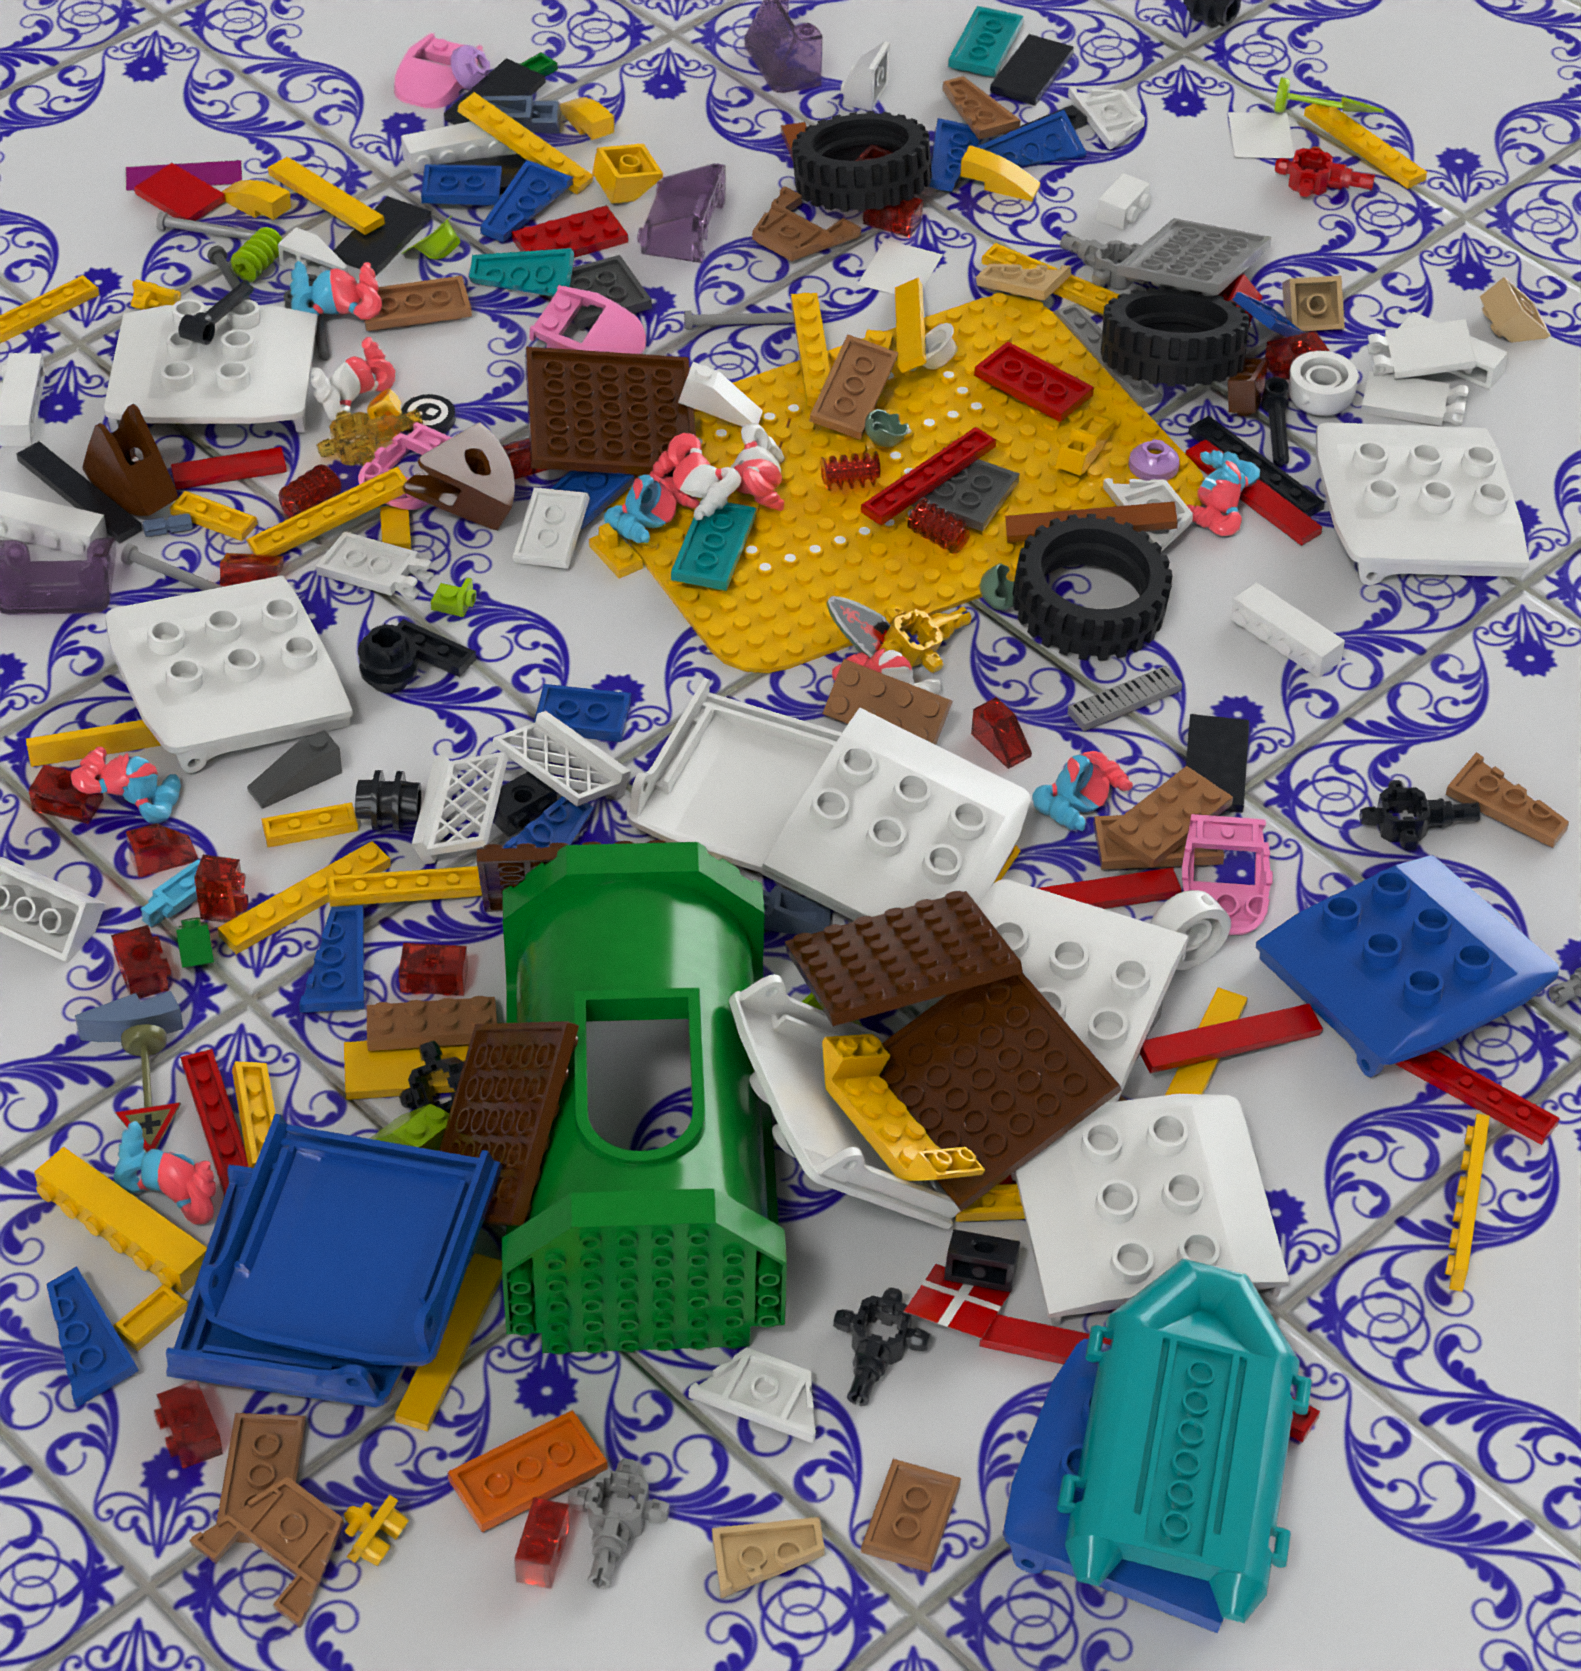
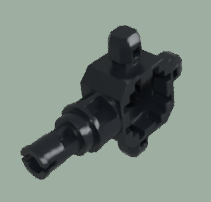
M1391 780L1388 788L1379 795L1377 808L1372 806L1360 809L1359 818L1360 823L1363 825L1376 826L1378 824L1381 837L1388 842H1400L1405 850H1415L1418 842L1426 836L1427 829L1430 827L1444 828L1445 825H1452L1453 821L1478 822L1480 820V806L1478 802L1452 804L1451 801H1444L1443 798L1427 800L1425 792L1416 787L1406 788L1402 781ZM1403 810H1407L1408 814H1413V816L1403 817V820H1399L1398 816H1393L1389 811L1403 813Z
M430 1041L420 1045L421 1061H424L425 1065L412 1070L408 1079L410 1088L401 1092L399 1095L400 1102L405 1108L416 1106L417 1109L432 1104L450 1114L465 1061L457 1057L441 1059L443 1054L439 1044L436 1041ZM439 1070H443V1073L449 1072L450 1077L447 1078L449 1087L454 1088L455 1093L450 1094L452 1100L440 1104V1101L434 1102L433 1097L436 1096L434 1087L429 1086L428 1081L433 1080L431 1074Z
M890 1287L884 1291L882 1298L870 1296L863 1299L857 1314H854L852 1310L846 1309L836 1311L833 1326L846 1333L852 1331V1349L855 1352L853 1372L855 1377L847 1394V1399L854 1405H856L858 1397H861L859 1406H866L869 1403L874 1383L885 1374L888 1364L892 1365L902 1360L906 1346H909L911 1350L924 1351L928 1348L930 1333L917 1327L911 1328L912 1315L903 1312L907 1304L902 1303L903 1295L900 1289ZM876 1319H879L881 1324L891 1327L893 1323L897 1324L899 1332L895 1335V1338L889 1337L888 1341L882 1340L883 1336L871 1334V1337L866 1336L865 1327H868L869 1322L875 1324Z

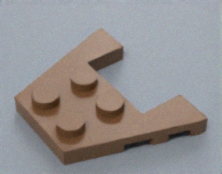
M786 186L781 188L780 195L771 203L769 212L764 213L752 231V240L790 261L861 236V227L845 218H842L825 230L793 213L792 210L802 204V196Z
M287 1476L247 1501L248 1504L232 1515L227 1514L217 1520V1524L203 1533L200 1531L195 1534L189 1541L194 1548L217 1564L240 1535H243L293 1573L296 1577L273 1603L275 1610L300 1628L312 1604L344 1525V1520L340 1515Z

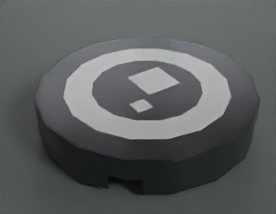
M426 394L413 397L404 403L401 409L403 427L410 433L414 431L413 424L418 422L444 434L453 427L456 421L454 405L450 400L439 395Z

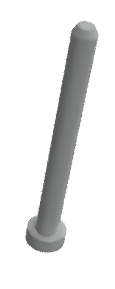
M161 211L158 213L156 221L157 229L163 231L170 227L249 240L256 233L254 230L168 217L167 212Z
M684 311L685 330L692 329V325L794 323L792 312L692 315V311Z
M127 544L122 551L121 561L131 565L135 562L203 591L224 587L138 552V547L133 544Z

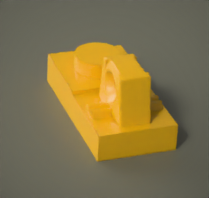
M609 523L599 526L598 535L589 539V547L619 579L643 569V559L619 536Z

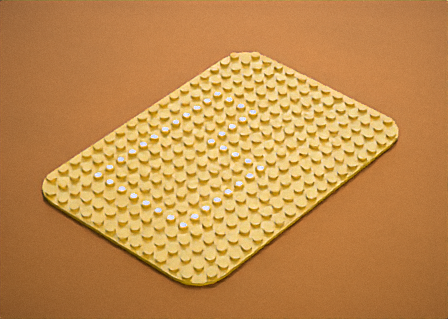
M995 293L990 297L980 298L924 317L925 335L940 324L950 323L954 327L952 338L958 347V351L944 366L938 369H928L921 365L901 373L898 361L896 360L875 409L884 410L888 414H898L901 425L905 423L909 425L908 433L904 439L891 448L875 445L868 437L866 430L860 440L810 422V414L814 405L807 406L800 360L732 383L763 410L759 425L763 427L768 436L775 441L778 447L780 442H783L781 450L785 460L779 464L782 481L774 491L784 500V509L778 511L760 504L758 510L759 503L755 501L754 496L750 493L744 494L735 490L728 496L727 502L755 507L757 515L727 591L671 580V570L694 518L696 508L691 509L687 506L683 507L681 504H676L675 515L671 522L658 528L645 527L650 534V541L648 543H636L627 538L625 540L643 559L644 565L711 653L724 664L745 672L772 673L796 667L853 645L830 615L827 601L831 596L856 601L883 616L885 609L895 604L905 614L917 609L926 612L930 617L935 613H941L983 597L979 588L982 575L1000 563L1010 568L1006 578L1009 581H1014L1021 548H1024L1025 542L1007 543L1005 516L1117 506L1103 489L1104 479L1113 478V484H1129L1130 479H1139L1130 471L1128 463L1132 450L1144 442L1152 441L1153 439L1161 440L1178 454V472L1167 482L1186 506H1203L1197 495L1198 489L1205 478L1191 459L1185 455L1141 406L1136 404L1062 321L1045 307L1041 301L1031 300L1022 296ZM896 327L883 331L893 333L891 350L897 352ZM1009 341L1093 386L1094 393L1090 399L1062 422H1059L974 376L975 366ZM842 346L827 350L830 371ZM694 409L696 437L701 442L702 455L711 466L717 469L730 467L735 462L739 453L745 448L741 437L743 426ZM1090 412L1116 420V424L1102 450L1081 476L1055 467L1060 446L1070 439L1072 428ZM792 418L789 427L787 428L786 425L788 419ZM974 427L979 428L996 439V447L979 459L1019 473L1018 484L983 532L913 506H909L882 526L861 513V504ZM1148 450L1152 454L1162 453L1161 451ZM631 474V475L634 476V480H635L636 478H638L639 476H641V475ZM631 487L609 505L604 512L613 506L625 504Z

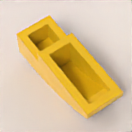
M580 97L559 104L564 117L580 135L586 133L594 140L614 133V116L599 102L590 98Z
M969 145L961 159L960 176L983 181L985 191L1033 201L1040 188V182L1028 172L1009 160L987 150Z
M238 181L222 191L225 194L226 203L254 218L263 214L275 220L291 208L290 191L264 181Z
M1090 412L1072 428L1070 439L1060 446L1055 467L1081 476L1102 450L1116 424V420Z

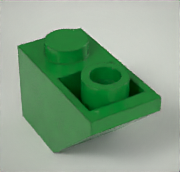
M200 917L181 920L182 926H176L175 928L182 968L214 963L208 923L201 922Z

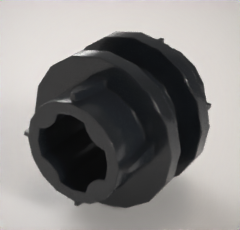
M1183 0L1184 5L1187 7L1186 10L1190 13V17L1197 22L1204 20V24L1210 28H1215L1218 25L1224 27L1232 23L1241 7V0Z
M384 623V625L371 629L368 635L359 643L358 647L359 672L362 679L382 693L392 694L404 689L417 675L418 671L417 646L414 639L395 625Z
M375 770L372 780H358L355 795L356 819L371 820L372 830L377 831L381 830L383 820H391L394 831L401 832L404 822L418 821L422 802L421 783L406 781L404 771H397L394 781H385L383 770Z

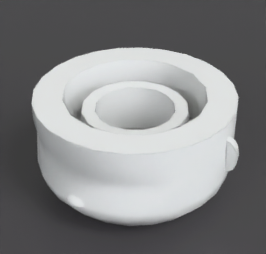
M1312 351L1300 355L1292 362L1289 373L1288 394L1291 401L1299 409L1312 415L1330 416L1338 414L1350 406L1356 393L1358 371L1349 359L1329 351Z
M1189 890L1178 893L1168 899L1156 911L1150 924L1189 935L1186 945V957L1184 961H1179L1176 970H1187L1204 963L1220 949L1229 935L1231 919L1221 905L1208 893L1200 890Z

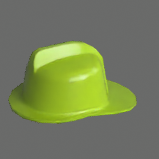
M452 215L433 233L401 254L414 247L430 259H442L448 256L460 244V238L448 221Z

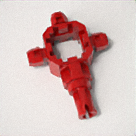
M1315 146L1311 149L1301 148L1296 150L1293 161L1283 158L1277 159L1274 170L1281 175L1286 176V174H1289L1288 186L1293 191H1298L1304 197H1308L1311 194L1321 195L1326 193L1328 187L1342 190V188L1349 189L1352 186L1372 191L1375 174L1354 172L1352 168H1347V165L1333 163V156L1328 152H1323L1320 147Z

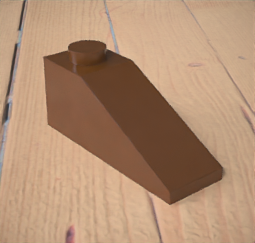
M1246 358L1243 370L1237 372L1236 376L1228 379L1229 413H1237L1238 416H1250L1256 413L1261 404L1268 368V358Z

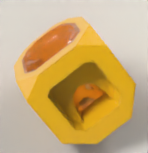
M388 388L369 403L367 407L368 415L378 428L389 429L401 420V401L398 395Z

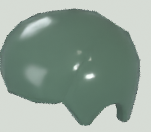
M875 409L866 416V433L877 446L891 448L899 444L908 433L909 425L907 423L901 425L898 414H888L884 410Z
M1001 563L982 575L979 588L984 600L992 608L1005 611L1013 607L1014 596L1012 592L1014 581H1009L1006 578L1010 568Z

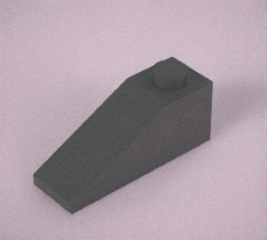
M325 730L302 739L247 786L248 792L263 809L342 773L340 748Z

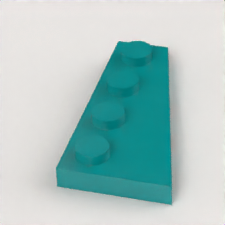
M571 248L472 255L469 278L475 284L554 297L559 285L570 287L575 254Z

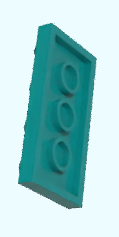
M977 6L948 59V67L959 71H969L983 76L995 77L1023 24L1024 15Z
M727 502L722 509H716L715 513L710 517L704 516L702 520L693 518L671 570V580L727 591L755 521L756 508Z

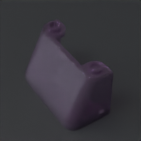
M763 0L745 34L744 45L770 88L777 93H788L821 86L823 36L819 29L811 23H802L795 26L789 17V0Z
M713 163L665 176L662 181H658L656 197L644 227H640L638 230L637 242L641 243V254L697 263L703 262L705 257L703 240L708 238V225L715 208L723 209L726 201V166L724 164Z
M98 538L93 540L87 548V560L30 561V552L25 543L14 539L0 540V612L7 615L99 613L104 611L111 601L116 558L115 538Z

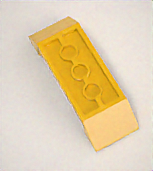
M873 1034L830 1036L823 1039L825 1088L897 1178L906 1181L939 1180L976 1176L984 1173L985 1169L977 1161L975 1154L967 1149V1147L941 1149L936 1146L926 1134L924 1127L917 1123L908 1112L905 1104L898 1100L889 1089L887 1082L880 1078L879 1075L889 1060L890 1054Z

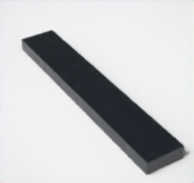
M1207 416L1189 426L1188 434L1198 442L1206 439L1223 453L1229 451L1230 453H1235L1239 460L1254 463L1260 469L1259 480L1309 517L1324 509L1325 502L1212 417Z
M40 441L16 453L18 462L75 508L103 514L107 534L118 543L142 531L141 522Z

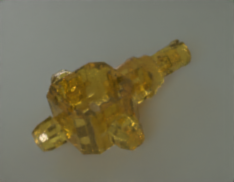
M414 409L396 417L393 414L389 416L383 414L380 417L371 419L368 413L356 412L351 414L345 410L338 412L336 419L329 426L331 439L327 438L316 445L320 457L324 458L333 456L336 453L341 463L352 466L359 463L361 466H364L366 462L373 461L375 458L374 452L380 448L382 443L393 441L392 438L400 434L401 431L412 429L413 424L416 422L423 424L421 414L418 412V409Z

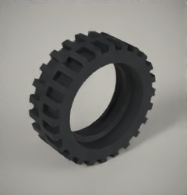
M867 111L865 114L852 112L847 116L836 115L830 120L822 119L818 121L815 126L809 125L805 128V132H800L796 136L797 139H794L792 142L796 192L801 194L804 201H811V205L816 207L822 205L826 210L840 209L841 212H849V210L866 212V209L875 208L876 210L884 209V206L900 205V201L913 199L914 194L920 195L924 191V187H928L931 183L932 168L929 133L922 123L918 124V121L913 118L906 119V116L902 114L895 116L891 115V112L877 114L874 111Z
M1164 287V289L1147 288L1146 291L1132 290L1130 294L1122 293L1118 295L1117 299L1112 298L1104 307L1101 359L1112 370L1118 369L1117 372L1123 376L1130 375L1132 379L1137 381L1141 379L1147 380L1150 384L1164 383L1167 386L1179 384L1186 385V387H1194L1195 384L1211 385L1213 381L1220 383L1226 381L1227 377L1236 376L1237 372H1241L1244 368L1249 316L1242 307H1236L1237 304L1231 300L1225 301L1224 297L1219 295L1205 296L1201 292L1179 291L1172 289V287Z
M1077 514L1068 515L1065 521H1060L1059 518L1050 520L1048 528L1041 525L1035 530L1034 537L1031 535L1027 537L1024 548H1021L1012 592L1014 596V610H1019V622L1022 625L1027 623V632L1033 638L1037 635L1042 638V645L1050 648L1051 645L1060 648L1059 653L1066 656L1068 652L1079 654L1078 659L1087 660L1088 656H1097L1098 660H1107L1108 655L1115 654L1117 658L1126 656L1129 649L1134 653L1141 650L1143 642L1150 643L1155 638L1156 631L1159 632L1162 627L1172 587V570L1168 569L1170 561L1167 555L1160 556L1162 547L1157 542L1151 544L1148 541L1150 535L1142 530L1138 533L1133 530V524L1125 522L1122 525L1115 522V517L1107 516L1105 520L1096 518V514H1087L1086 518H1078ZM1069 565H1095L1109 569L1124 577L1133 585L1140 597L1118 608H1087L1071 603L1059 596L1047 584L1044 577L1056 569Z

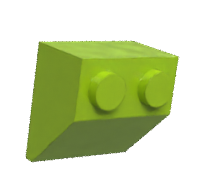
M429 1104L400 1115L369 1139L439 1151L449 1113Z

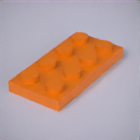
M571 1410L448 1471L447 1474L452 1487L481 1532H484L607 1470L608 1461L574 1411Z

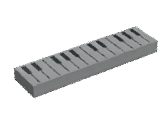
M1165 665L1069 705L1067 714L1084 732L1181 691L1182 682Z

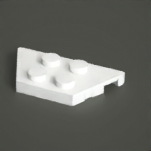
M1069 87V98L1078 110L1087 116V122L1109 150L1144 127L1145 117L1124 90L1092 88V93L1077 92V87Z
M1113 478L1104 479L1103 489L1117 506L1175 501L1178 529L1145 531L1150 535L1148 541L1151 544L1157 542L1162 547L1161 552L1192 523L1193 513L1166 480L1152 479L1145 481L1142 479H1130L1129 484H1113Z
M746 1347L737 1353L730 1362L723 1363L714 1369L713 1376L700 1385L695 1382L689 1388V1398L807 1442L814 1443L815 1441L811 1371Z

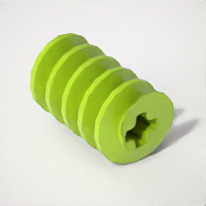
M261 227L231 257V265L236 275L245 281H255L279 257L278 244L283 240L280 234L269 227Z

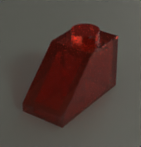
M997 697L973 709L971 735L1007 769L1032 756L1016 715Z
M157 823L126 831L130 858L138 878L193 863L198 859L190 837L181 832Z

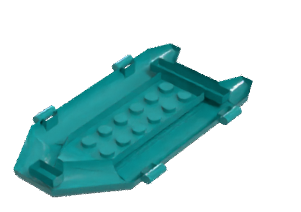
M1181 1259L1112 1312L1106 1319L1105 1327L1094 1325L1090 1329L1085 1358L1089 1362H1098L1078 1476L1070 1474L1063 1476L1057 1510L1061 1513H1070L1065 1547L1077 1581L1100 1586L1119 1562L1124 1559L1209 1581L1222 1618L1245 1623L1267 1596L1271 1564L1278 1568L1287 1566L1291 1532L1288 1529L1277 1527L1292 1415L1293 1411L1300 1415L1308 1413L1312 1380L1298 1375L1300 1363L1298 1357L1247 1274L1188 1259ZM1103 1337L1111 1339L1110 1349L1105 1352H1101ZM1291 1384L1297 1386L1295 1400L1290 1394ZM1075 1488H1083L1082 1501L1073 1503ZM1270 1536L1276 1537L1274 1553L1268 1547Z

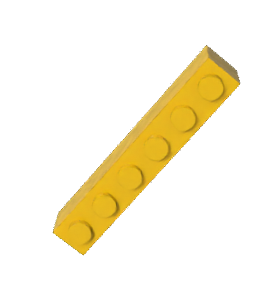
M64 1146L34 1171L37 1182L36 1190L42 1199L47 1202H54L70 1219L76 1218L82 1222L92 1235H100L109 1242L116 1252L120 1254L124 1252L131 1257L141 1270H149L158 1277L162 1284L167 1285L169 1288L173 1287L182 1295L195 1285L207 1247Z

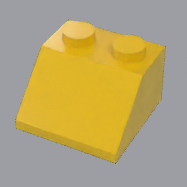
M644 143L597 148L592 174L611 203L636 201L662 179L664 174Z

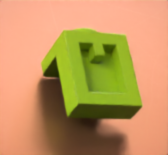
M466 577L461 587L440 583L431 600V610L464 617L468 608L473 607L476 601L473 579Z

